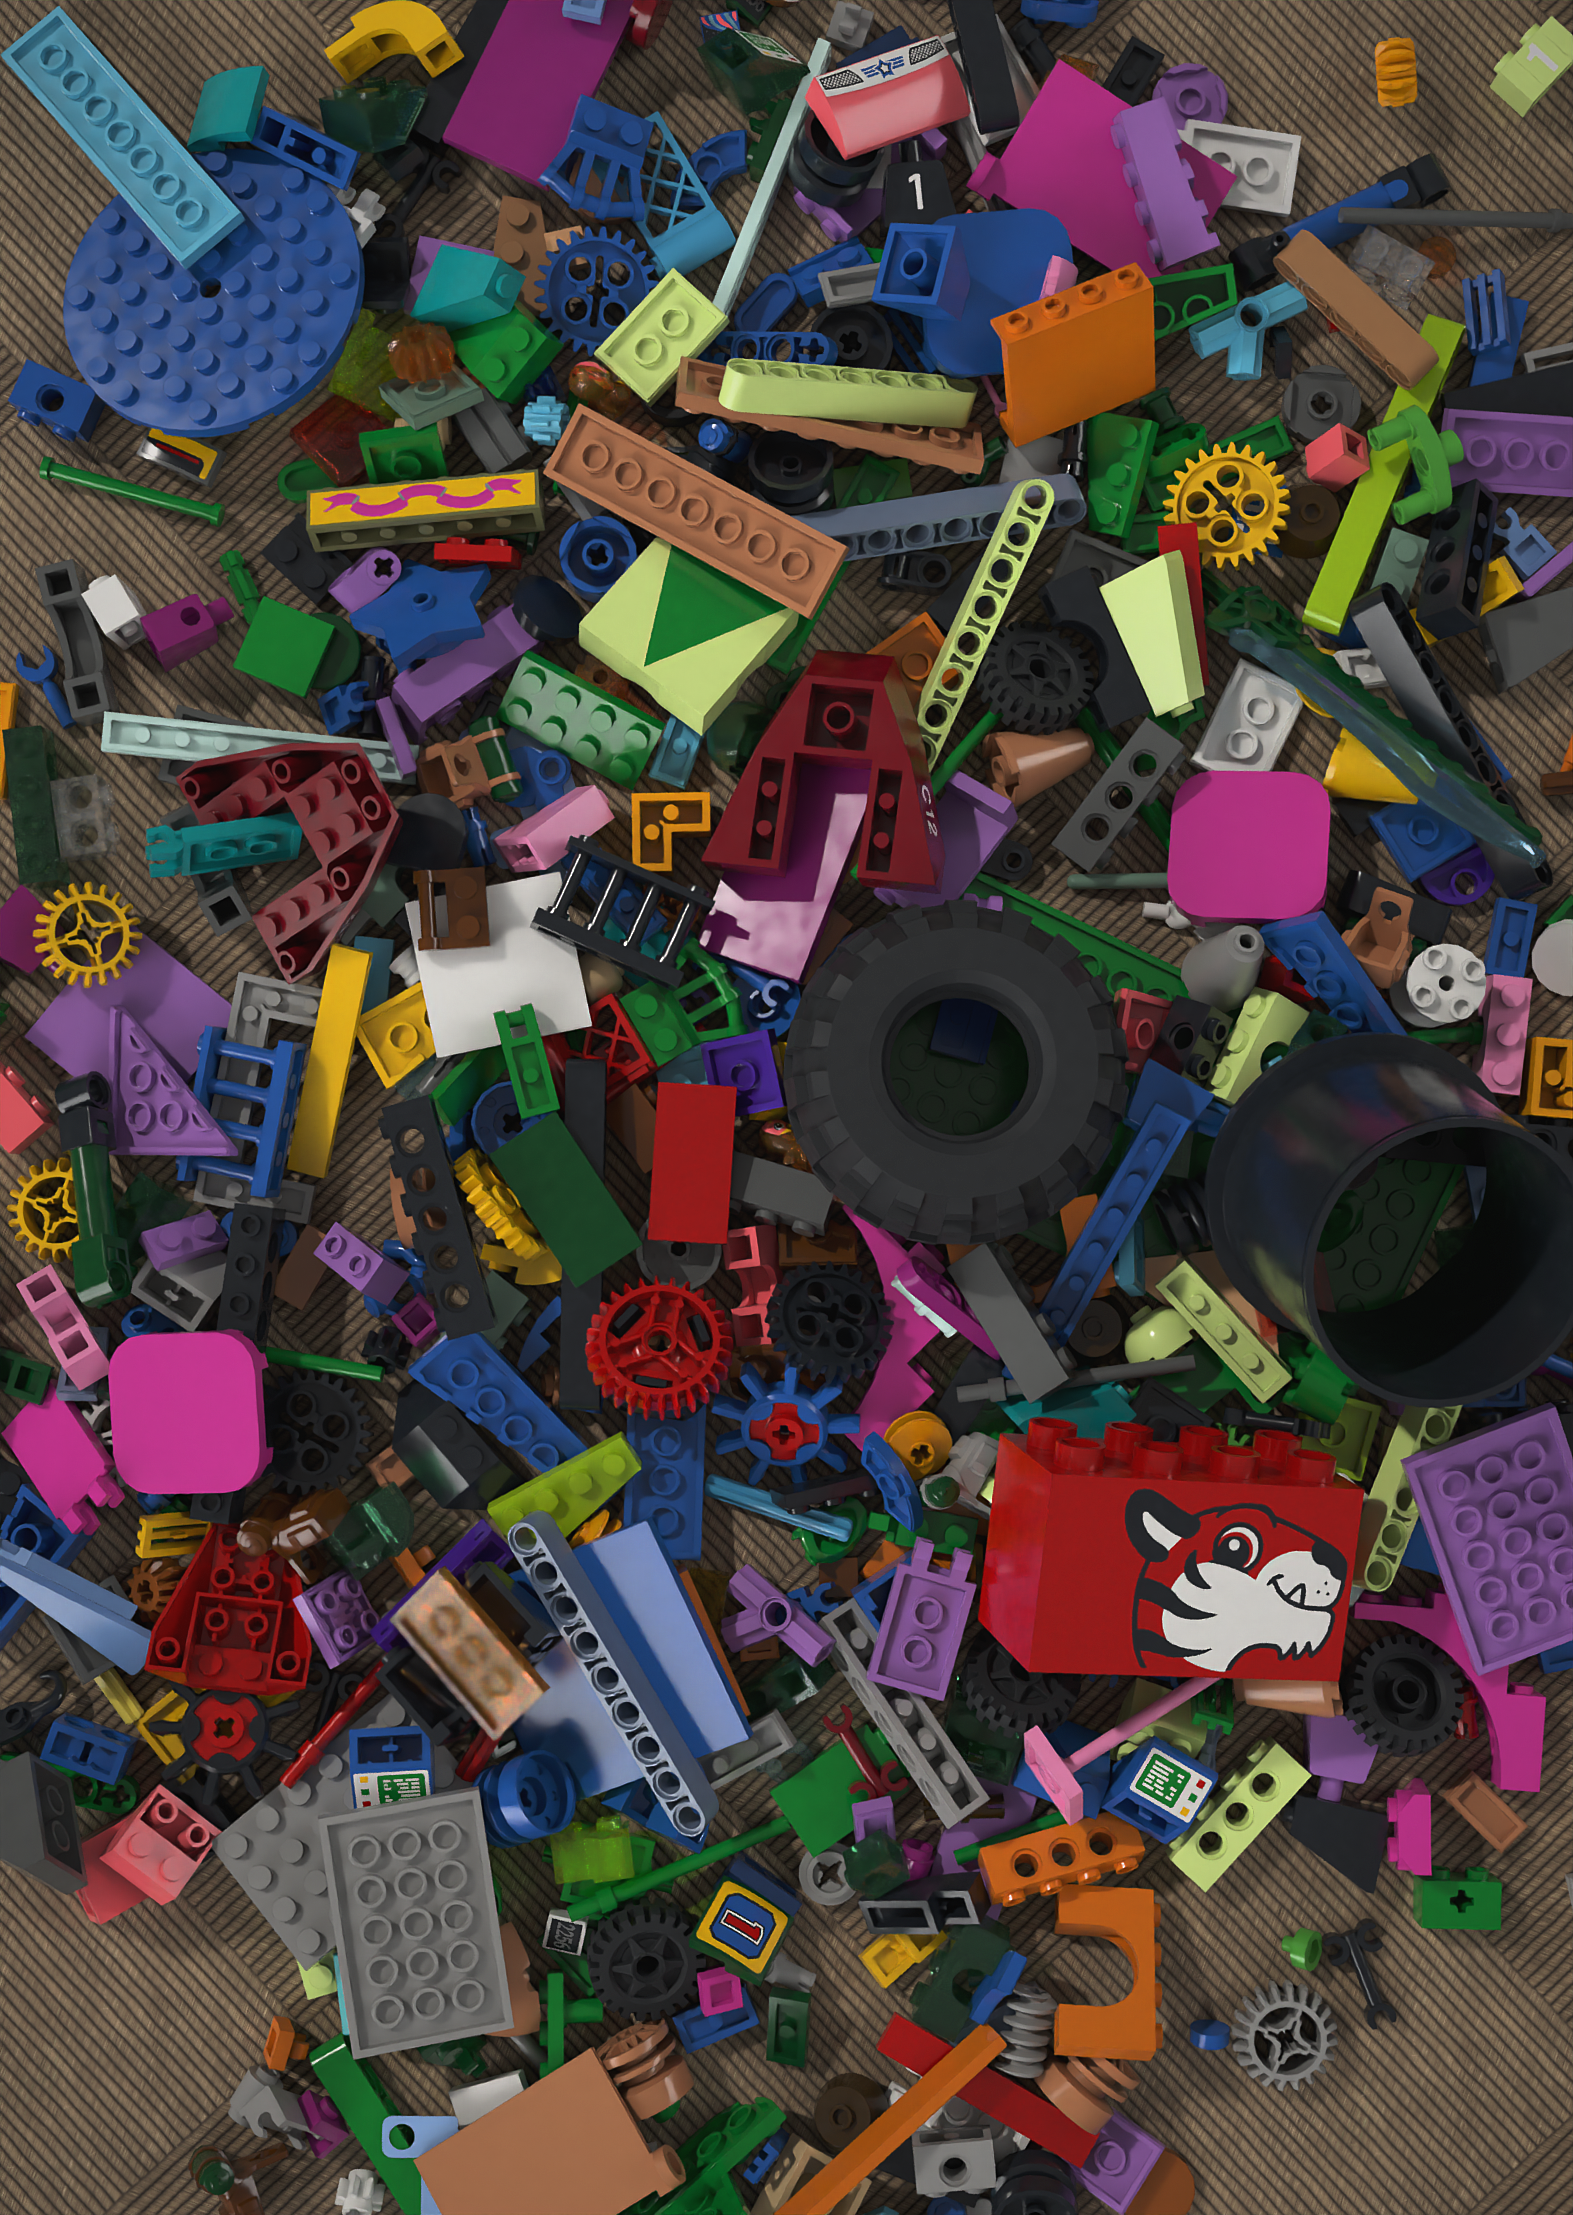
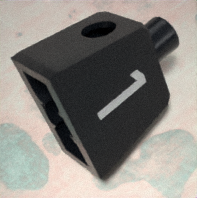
M919 140L899 143L900 163L887 165L884 172L880 238L887 237L890 223L932 225L940 218L956 214L943 163L941 160L923 161L922 144Z

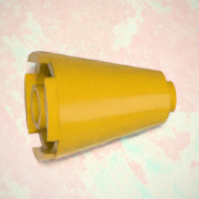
M1346 719L1339 736L1341 737L1340 742H1338L1336 749H1334L1322 784L1328 796L1417 805L1419 798L1427 800L1435 777L1428 775L1429 769L1414 757L1356 722Z

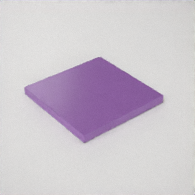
M133 926L129 927L130 932L142 933L141 940L129 942L130 945L138 947L140 953L137 956L125 954V957L131 960L133 966L130 969H126L117 964L116 966L122 975L118 980H115L109 972H105L107 977V985L100 986L97 977L92 976L91 987L84 988L83 976L78 975L76 983L73 986L67 984L24 1036L73 1077L97 1071L108 1082L110 1005H122L185 1084L188 1085L197 1073L200 1057L197 1052V1044L200 1035L205 1030V1025L227 1028L232 1003L141 929ZM119 932L105 937L101 942V957L104 964L109 962L117 952L120 942ZM87 960L82 966L91 967L90 960Z

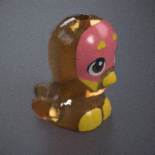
M591 361L580 362L572 368L568 378L569 389L580 399L589 401V409L593 411L598 409L602 416L612 421L624 413L629 404L631 389L621 380L613 381V375L609 371Z
M778 1119L770 1120L760 1128L758 1143L765 1153L784 1158L783 1164H792L794 1169L807 1173L812 1171V1167L801 1146L796 1142L790 1123Z

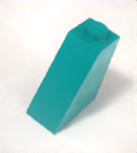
M442 244L410 316L435 333L444 334L508 314L515 303L526 276L500 258Z

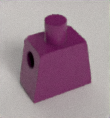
M192 594L141 617L140 621L146 641L166 673L219 641L216 626L234 618V614L223 596L204 606L199 596Z
M21 884L0 909V962L29 976L39 964H42L47 957L51 956L49 951L43 953H36L35 951L37 945L46 943L45 938L33 937L34 930L46 929V925L36 922L35 917L37 914H43L48 917L51 914ZM58 922L55 926V938L63 936L66 932ZM60 949L62 954L72 962L73 959ZM54 961L46 968L54 973L59 965Z

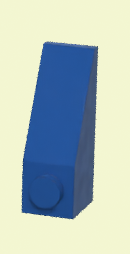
M266 106L262 108L253 140L250 141L251 144L345 191L349 188L361 153L320 130L288 114Z

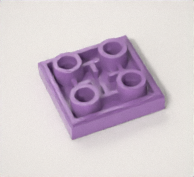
M349 1565L292 1599L330 1669L340 1665L375 1641L369 1631L380 1621V1617L373 1610L362 1589L360 1580L354 1575Z

